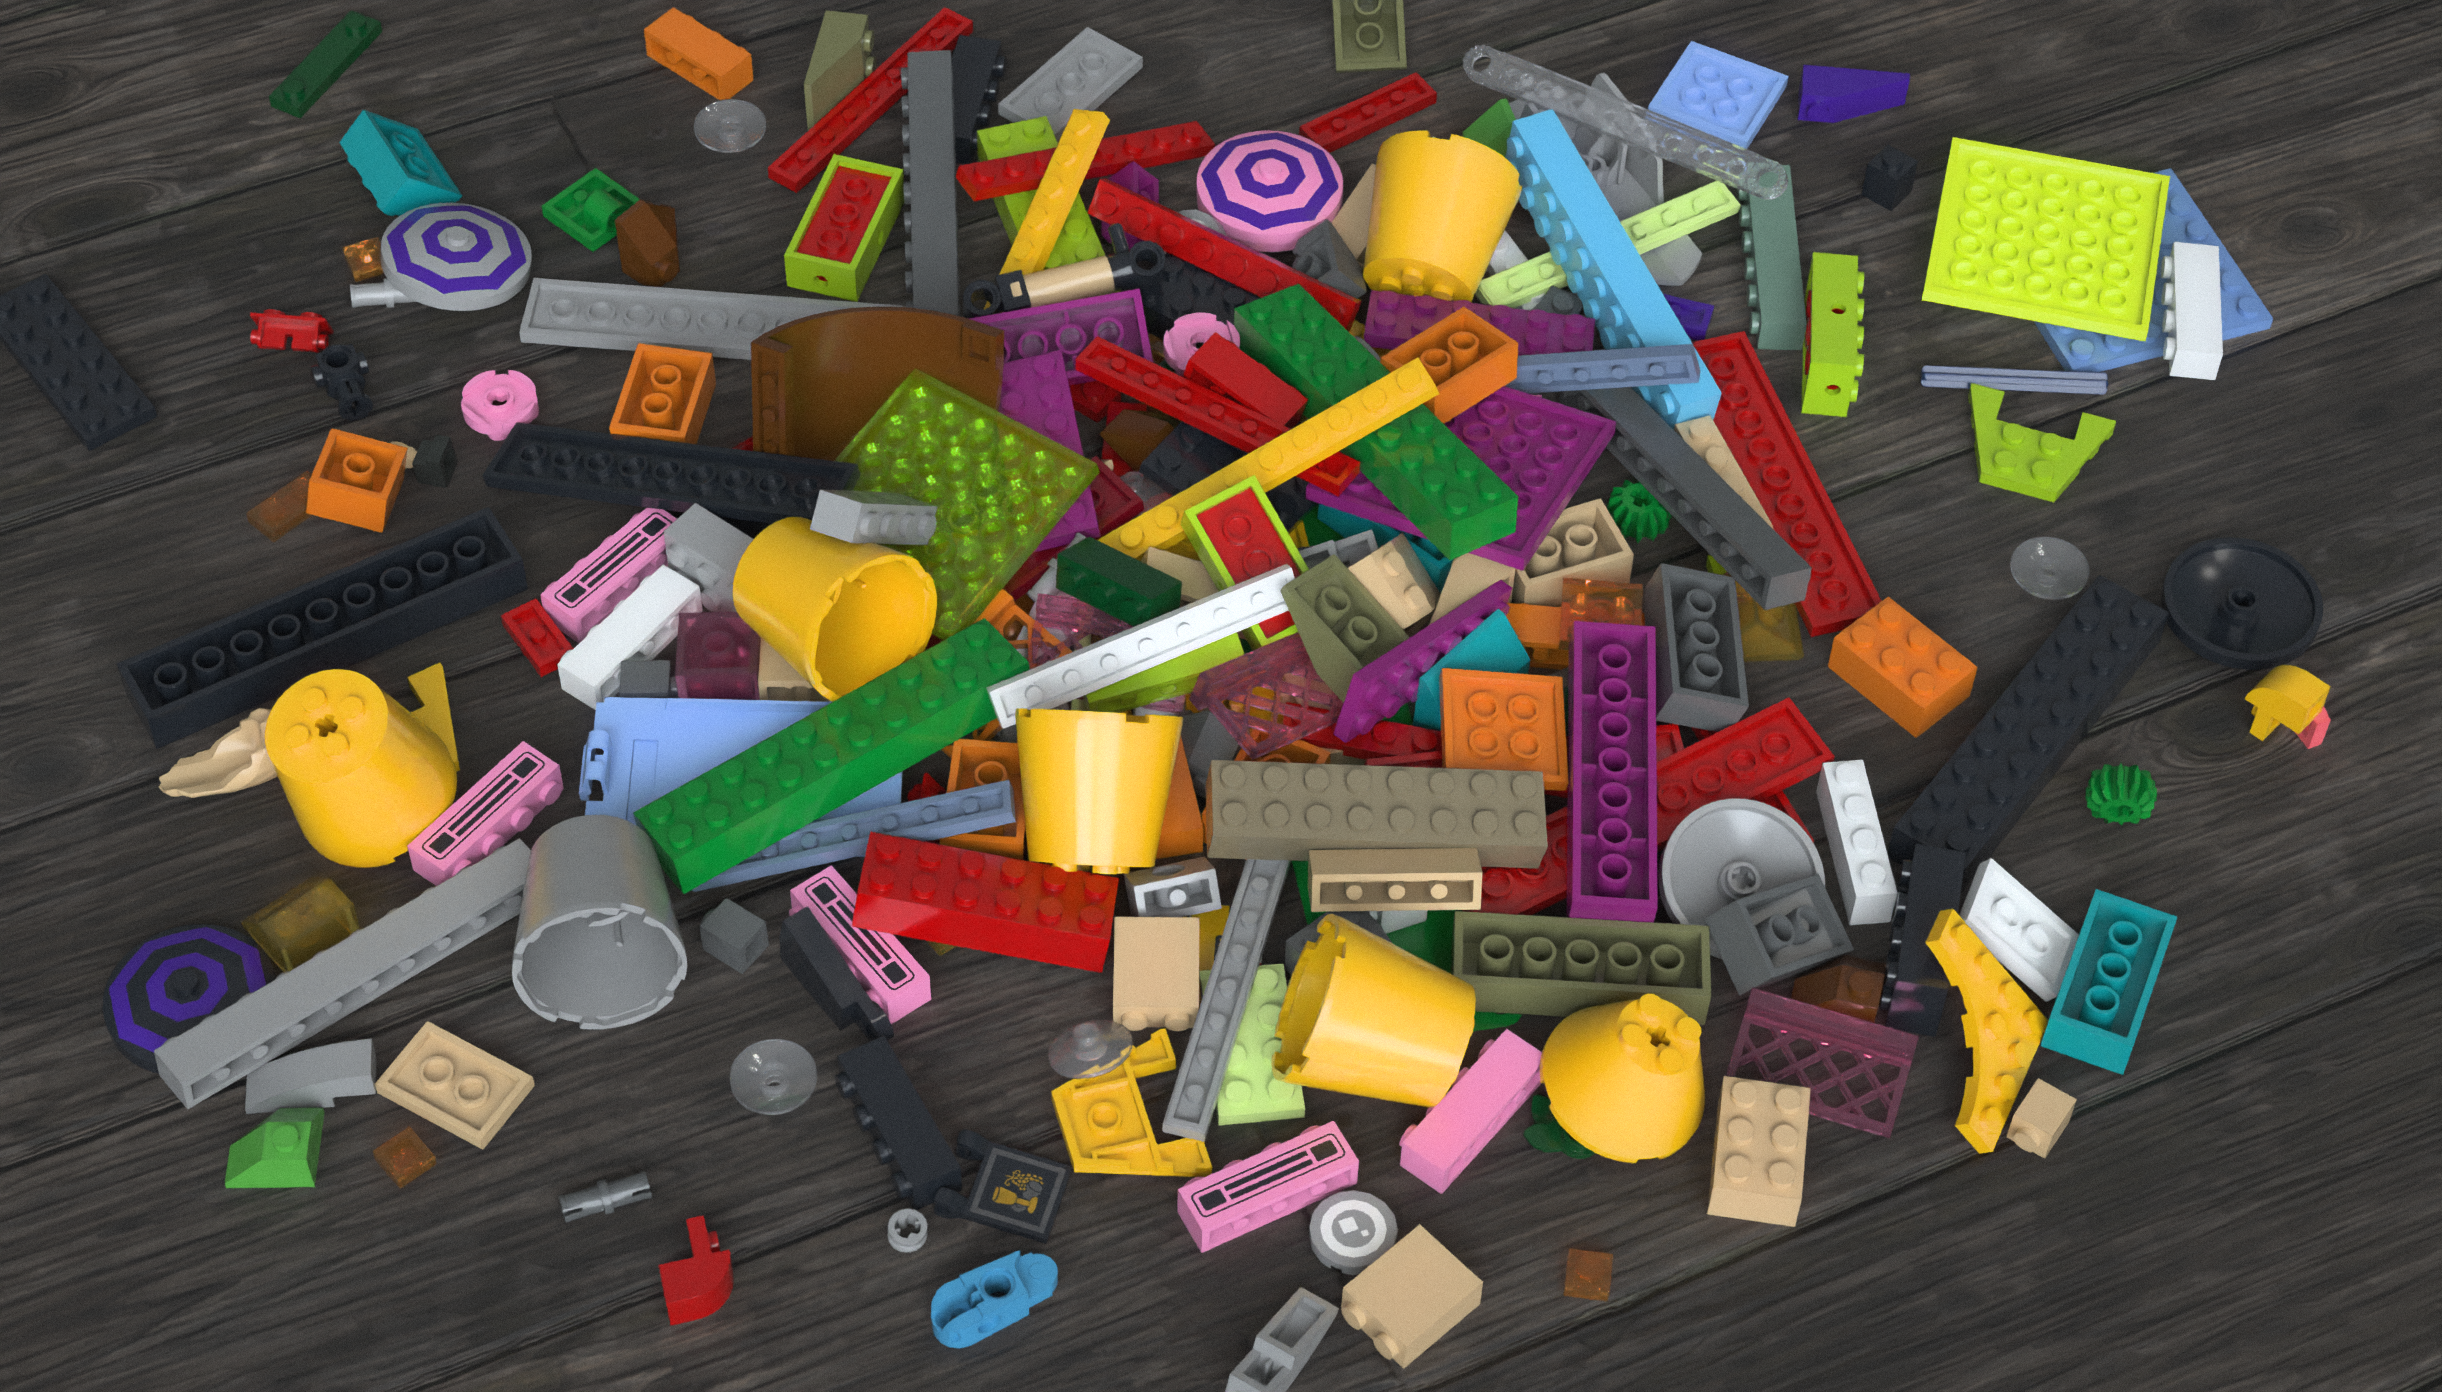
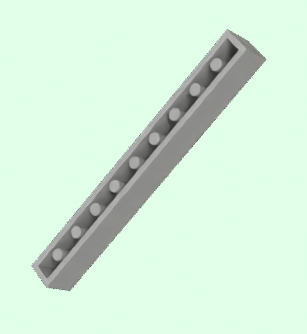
M520 838L507 846L497 848L483 860L471 867L468 866L461 869L455 876L440 885L428 888L409 903L400 908L392 909L383 918L364 929L354 931L347 939L328 950L318 952L312 959L297 968L280 974L273 982L254 993L244 995L238 1002L223 1011L206 1017L200 1024L180 1036L168 1039L161 1047L154 1050L159 1076L183 1105L190 1109L520 914L531 850Z

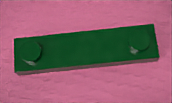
M351 10L269 95L271 107L301 119L382 33L381 22Z

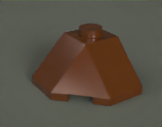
M640 199L615 219L622 272L644 286L662 287L667 282L672 281L680 272L675 208L667 204L661 203L656 205L650 201Z
M1123 409L1099 435L1153 490L1158 485L1139 472L1141 463L1180 423L1168 414Z
M1842 955L1796 978L1787 1018L1871 1037L1885 976V964Z

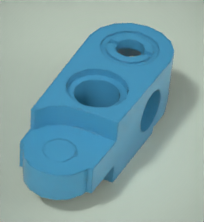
M1016 1251L961 1274L959 1278L945 1283L936 1291L932 1300L931 1326L934 1336L941 1344L950 1348H964L1028 1316L1029 1308L1051 1297L1052 1292L1057 1287L1058 1268L1051 1257L1044 1254H1032L1030 1252L1020 1257V1251ZM994 1292H1003L1006 1294L1002 1297L990 1296V1294Z

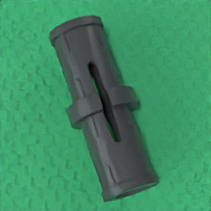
M645 1171L610 1182L601 1179L596 1181V1186L565 1195H558L566 1223L603 1211L605 1215L614 1213V1208L652 1198Z

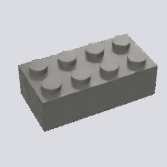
M1661 563L1642 591L1645 626H1655L1656 721L1719 732L1737 723L1749 707L1735 578Z

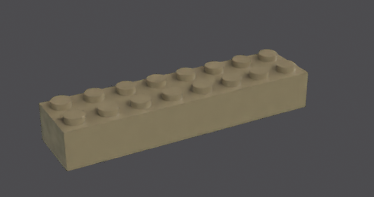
M1211 760L1206 779L1207 858L1308 861L1309 850L1477 848L1481 867L1538 869L1548 847L1543 772Z

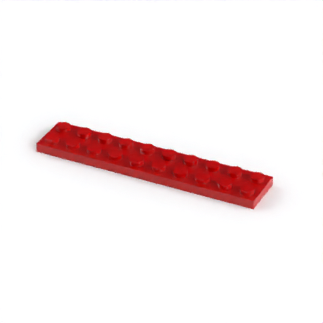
M1745 331L1692 342L1722 392L1713 420L1771 521L1773 530L1812 567L1805 600L1794 603L1810 636L1814 637L1846 629L1882 600Z
M1790 697L1656 762L1657 852L1663 850L1668 838L1676 827L1696 809L1711 802L1724 799H1749L1760 802L1820 772L1822 763L1834 762L1835 756ZM1567 806L1546 816L1548 847L1539 868L1481 867V910L1462 911L1533 915L1567 898Z

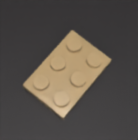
M429 1021L423 1025L375 1083L378 1094L482 1150L535 1086L533 1076Z

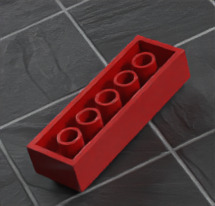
M870 831L851 927L1102 973L1110 942L1119 878L1079 870L1077 872H1066L1064 869L1052 867V865Z

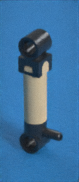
M1114 223L1109 226L1108 231L1115 253L1025 275L1022 274L1021 270L995 276V285L987 280H976L965 288L963 294V317L967 319L1000 312L1004 313L1100 296L1134 287L1142 290L1152 289L1162 280L1166 262L1165 253L1162 247L1152 241L1138 242L1129 250L1122 224ZM1149 261L1155 267L1150 270H1144L1137 263ZM977 300H986L991 306L987 309H978L973 306V303Z

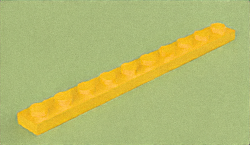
M1416 358L1099 538L1098 541L1139 561L1142 560L1148 547L1166 550L1187 538L1180 525L1185 510L1253 475L1256 476L1266 493L1439 394L1438 389L1420 359Z

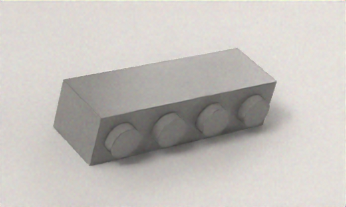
M820 489L810 530L850 543L928 545L929 538L932 537L936 529L937 521L935 514L938 506L898 493Z

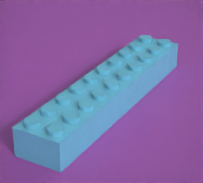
M1550 109L1514 120L1510 137L1507 139L1505 158L1520 174L1518 179L1519 185L1522 186L1519 198L1520 204L1525 210L1528 209L1538 235L1544 237L1550 247L1553 261L1556 265L1562 267L1567 276L1570 290L1573 293H1577L1583 303L1586 317L1595 318V326L1600 332L1603 347L1609 350L1692 344L1554 110ZM1696 349L1695 353L1701 371L1699 383L1632 387L1673 430L1675 424L1709 415L1714 420L1722 394Z

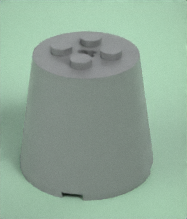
M584 815L567 819L552 826L537 839L531 849L512 958V978L519 997L531 1010L554 1023L557 1018L579 1022L580 1029L621 1027L643 1020L661 1010L674 998V990L679 985L681 979L685 980L687 956L652 840L635 824L607 815Z

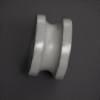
M908 1208L894 1213L888 1223V1240L891 1246L900 1252L906 1253L920 1249L927 1239L928 1225L926 1218L917 1210ZM908 1224H913L915 1226V1233H910L907 1238L901 1237L900 1229H905Z

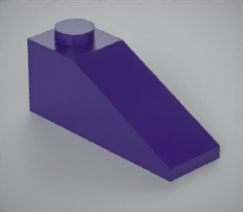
M1803 65L1798 92V120L1835 123L1904 105L1910 74Z

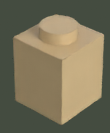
M2038 1078L2014 1113L2007 1138L2014 1141L2021 1149L2034 1152L2045 1159L2068 1125L2077 1099Z

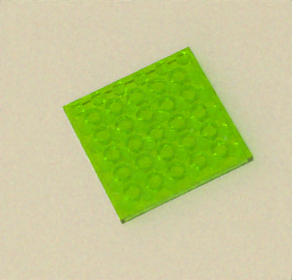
M916 368L835 460L858 465L861 476L853 491L898 493L938 506L935 514L937 521L936 529L932 537L929 538L928 545H879L913 557L919 561L925 572L931 575L937 595V611L932 634L942 640H946L966 629L976 621L1100 473L1097 463Z

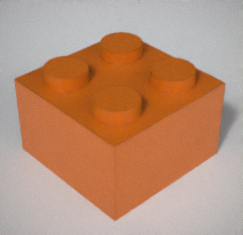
M331 428L309 480L306 513L383 533L404 481L408 448Z

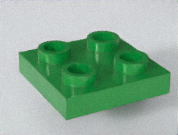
M595 168L541 207L543 217L594 252L617 235L615 219L640 199Z

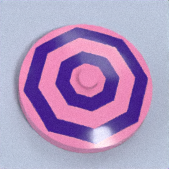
M1254 131L1223 141L1205 156L1197 173L1196 195L1201 211L1216 219L1223 226L1226 235L1252 244L1283 245L1298 242L1301 237L1326 219L1330 222L1333 221L1342 203L1343 177L1335 159L1317 143L1288 132Z

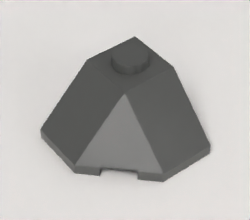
M1326 219L1298 240L1292 252L1297 256L1292 268L1356 299H1359V297L1367 292L1360 264L1329 220Z
M1217 705L1206 706L1199 713L1186 710L1181 711L1177 715L1178 717H1183L1181 738L1194 791L1203 798H1206V779L1211 760L1234 761L1245 741L1250 736V722Z

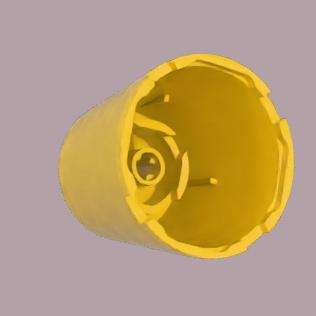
M1422 130L1393 135L1382 143L1377 155L1363 269L1364 280L1374 291H1393L1397 294L1428 295L1448 301L1467 300L1472 302L1522 191V186L1518 182L1520 174L1498 152L1462 136L1451 134L1449 140L1429 137V131Z
M784 518L769 525L753 539L737 566L733 581V601L738 615L812 687L832 702L924 652L935 623L937 595L931 575L925 572L919 561L907 554L876 543H850L810 530L812 520L807 518Z
M332 669L304 677L281 695L269 714L265 728V744L276 774L305 838L314 849L333 862L358 868L378 867L396 862L394 858L407 852V845L453 805L457 788V774L455 764L444 742L435 732L377 684L358 672Z
M1016 708L1015 721L1029 861L1052 863V867H1060L1066 872H1077V870L1090 871V865H1092V873L1129 874L1130 867H1154L1183 726V717Z
M1328 914L1317 925V932L1321 934L1316 943L1307 940L1296 963L1282 1002L1274 1035L1282 1039L1280 1053L1274 1052L1271 1062L1274 1078L1294 1085L1428 1108L1436 1106L1457 1078L1474 1029L1476 1004L1474 987L1470 983L1335 914Z

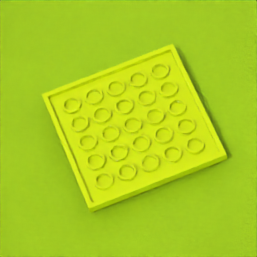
M1953 137L1922 300L2146 341L2170 176Z

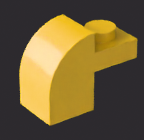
M2280 665L2273 668L2245 697V700L2254 705L2251 714L2255 718L2249 733L2263 741L2282 723L2292 731L2300 734L2322 711L2331 686L2296 666Z

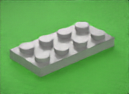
M1087 27L998 104L999 115L1013 123L1047 116L1056 140L1059 142L1073 109L1094 111L1143 68V57Z

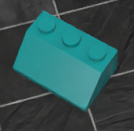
M363 110L339 142L348 155V162L357 169L362 177V184L371 191L377 200V207L389 216H395V214L400 216L412 209L430 204L455 203L462 197V194L417 128Z
M1499 609L1493 612L1419 678L1412 726L1441 731L1439 675L1442 668L1528 674L1531 659L1504 612Z

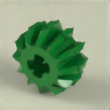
M1625 479L1621 487H1614L1606 506L1624 539L1629 536L1634 537L1637 544L1643 537L1653 542L1657 534H1665L1669 525V519L1672 518V515L1639 481L1633 484Z
M2122 763L2119 766L2104 764L2102 770L2092 771L2091 778L2088 780V787H2086L2085 800H2087V808L2091 809L2092 816L2104 818V822L2107 824L2110 822H2119L2121 826L2124 822L2138 824L2140 819L2150 818L2151 811L2154 809L2155 802L2157 801V788H2155V780L2151 779V772L2139 770L2138 765L2129 767L2124 766Z

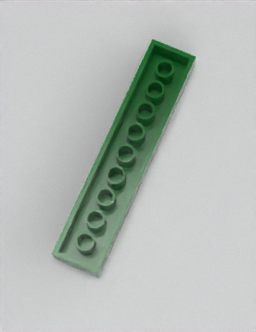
M1300 284L1234 308V326L1240 336V350L1256 362L1265 365L1270 372L1288 385L1295 387L1308 399L1303 414L1308 419L1391 373ZM1424 404L1415 407L1340 450L1343 454L1360 462V471L1449 561L1516 532L1518 495Z
M984 618L633 812L636 825L652 840L663 871L679 890L685 894L996 719L997 716L986 688L1030 670L1029 662Z

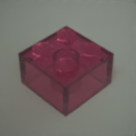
M737 612L679 613L675 679L679 698L760 700L758 676L761 637L741 619Z

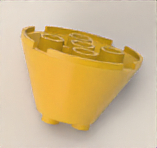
M1645 994L1640 999L1587 1007L1569 1015L1556 1026L1548 1037L1540 1059V1082L1545 1083L1546 1091L1551 1101L1549 1108L1565 1131L1576 1141L1606 1158L1636 1163L1639 1159L1658 1157L1661 1160L1676 1153L1694 1135L1704 1112L1705 1088L1699 1041L1701 1036L1700 1025L1696 1020L1688 1017L1679 1007L1661 999L1655 994Z

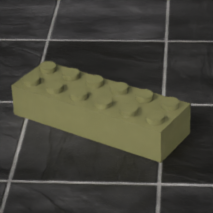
M1455 911L1451 938V974L1470 983L1474 987L1476 998L1475 1011L1568 1017L1574 1012L1587 1007L1640 999L1645 994H1655L1661 999L1679 1007L1688 1017L1696 1020L1699 1025H1705L1711 1000L1709 926Z

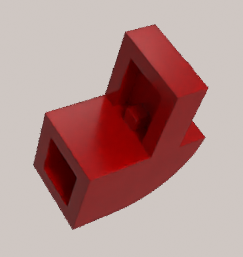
M704 1215L686 1219L693 1257L659 1265L670 1326L702 1319L713 1314L724 1305L733 1289L734 1275L730 1249L720 1251L716 1230L707 1232Z

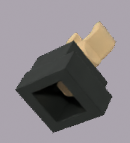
M435 435L433 441L422 440L418 451L402 442H391V444L408 448L405 469H414L418 483L429 484L434 487H448L458 463L451 437Z

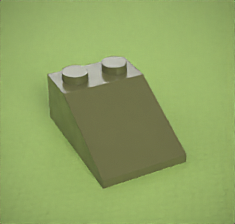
M1331 0L1336 73L1407 69L1403 0Z
M825 11L804 81L808 130L876 70V57L871 56L875 34L874 30H869L868 15Z
M1335 554L1290 581L1280 590L1316 673L1343 703L1354 673L1410 638Z

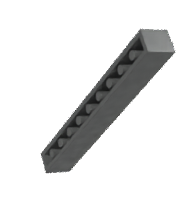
M951 50L907 52L908 67H901L902 89H908V95L902 96L903 118L909 117V124H902L903 145L910 146V153H903L904 175H910V182H904L905 204H911V211L904 212L905 233L912 234V241H905L906 264L912 263V271H906L905 277L907 294L913 293V301H906V307L933 310L961 317L957 180L955 177L954 80Z
M1631 387L1560 392L1559 400L1564 405L1616 421L1615 434L1606 448L1702 547L1735 578L1742 588L1764 610L1805 600L1812 567Z

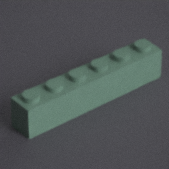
M1746 164L1744 179H1738L1737 201H1743V205H1740L1739 225L1740 227H1746V231L1742 233V253H1748V258H1745L1744 278L1745 280H1751V284H1748L1747 307H1753L1749 318L1750 334H1756L1757 349L1802 350L1807 323L1790 165Z

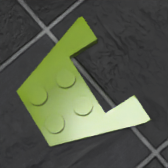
M1971 383L1968 402L1971 404V425L1975 433L1974 448L1979 483L2055 502L2079 474L2080 468L2088 459L2091 460L2095 456L2099 446L2113 434L2116 421L2084 412L2082 413L2074 440L2053 433H2045L2023 427L2019 424L1997 420L2005 392Z

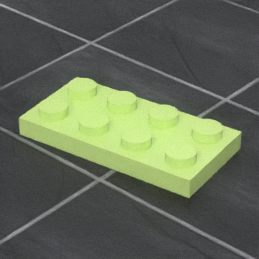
M1284 964L1260 965L1258 967L1217 1100L1218 1125L1305 1117L1302 1086L1276 1080L1272 1073V1055L1275 1051L1280 1053L1282 1039L1274 1035L1287 990ZM1211 970L1199 971L1201 998H1203Z

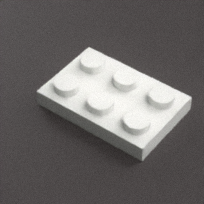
M1992 858L1980 863L1959 916L1993 956L2045 1002L2056 998L2079 934Z

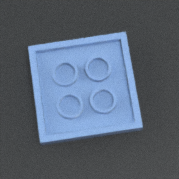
M1691 41L1649 104L1647 116L1746 152L1787 87L1789 76Z

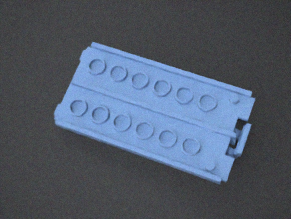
M605 697V703L596 702L594 730L589 732L586 745L583 748L579 795L581 801H586L585 815L613 816L636 825L633 812L832 702ZM596 748L602 749L604 754L595 755ZM903 771L813 822L900 804ZM593 780L601 782L604 793L603 801H589Z

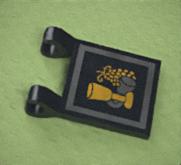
M961 1130L957 1138L956 1155L965 1160L983 1161L969 1198H965L952 1189L942 1187L935 1196L934 1213L943 1218L966 1219L1047 1244L1073 1167L990 1142L971 1130Z

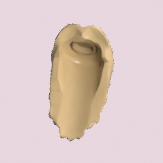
M258 708L252 711L248 718L240 721L239 727L218 739L209 750L198 752L191 757L179 759L177 764L168 773L159 777L161 782L159 788L161 791L173 797L185 796L196 798L236 792L276 778L277 774L265 744V728L271 709Z

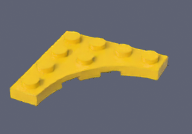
M1952 908L1939 912L1925 943L1941 964L1951 987L1959 986L1963 1003L1967 1010V1013L1961 1015L1966 1048H1973V1076L1966 1077L1964 1097L1955 1126L1980 1154L1993 1152L2049 1020Z

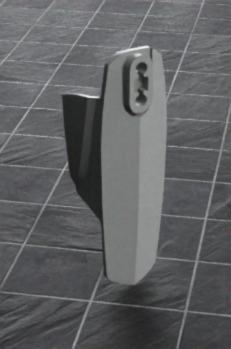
M1600 73L1595 77L1585 102L1579 110L1575 109L1556 92L1536 91L1509 103L1516 120L1550 109L1554 110L1619 221L1664 203L1663 160L1657 151L1656 140L1606 73ZM1686 234L1640 254L1657 285L1678 286L1683 285L1695 272L1701 261L1702 252Z

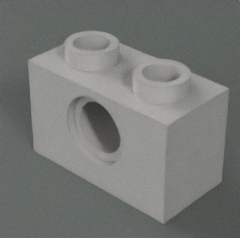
M1205 857L1124 874L1130 913L1133 917H1185L1222 909L1216 870Z

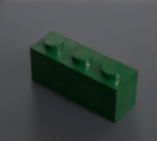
M1087 537L1058 553L1056 589L1133 627L1180 608L1182 581L1096 539Z

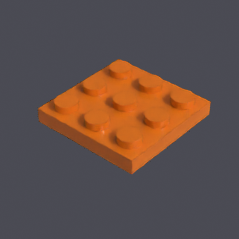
M1442 668L1439 675L1443 768L1543 772L1544 790H1566L1569 782L1563 677Z

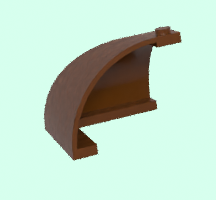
M859 307L833 310L780 325L751 342L753 451L854 463L858 465L861 476L853 491L898 493L938 506L935 514L937 521L936 529L932 537L929 538L928 545L879 544L913 557L922 566L942 544L960 517L984 465L993 437L1001 399L1004 367V330L953 314L907 307Z

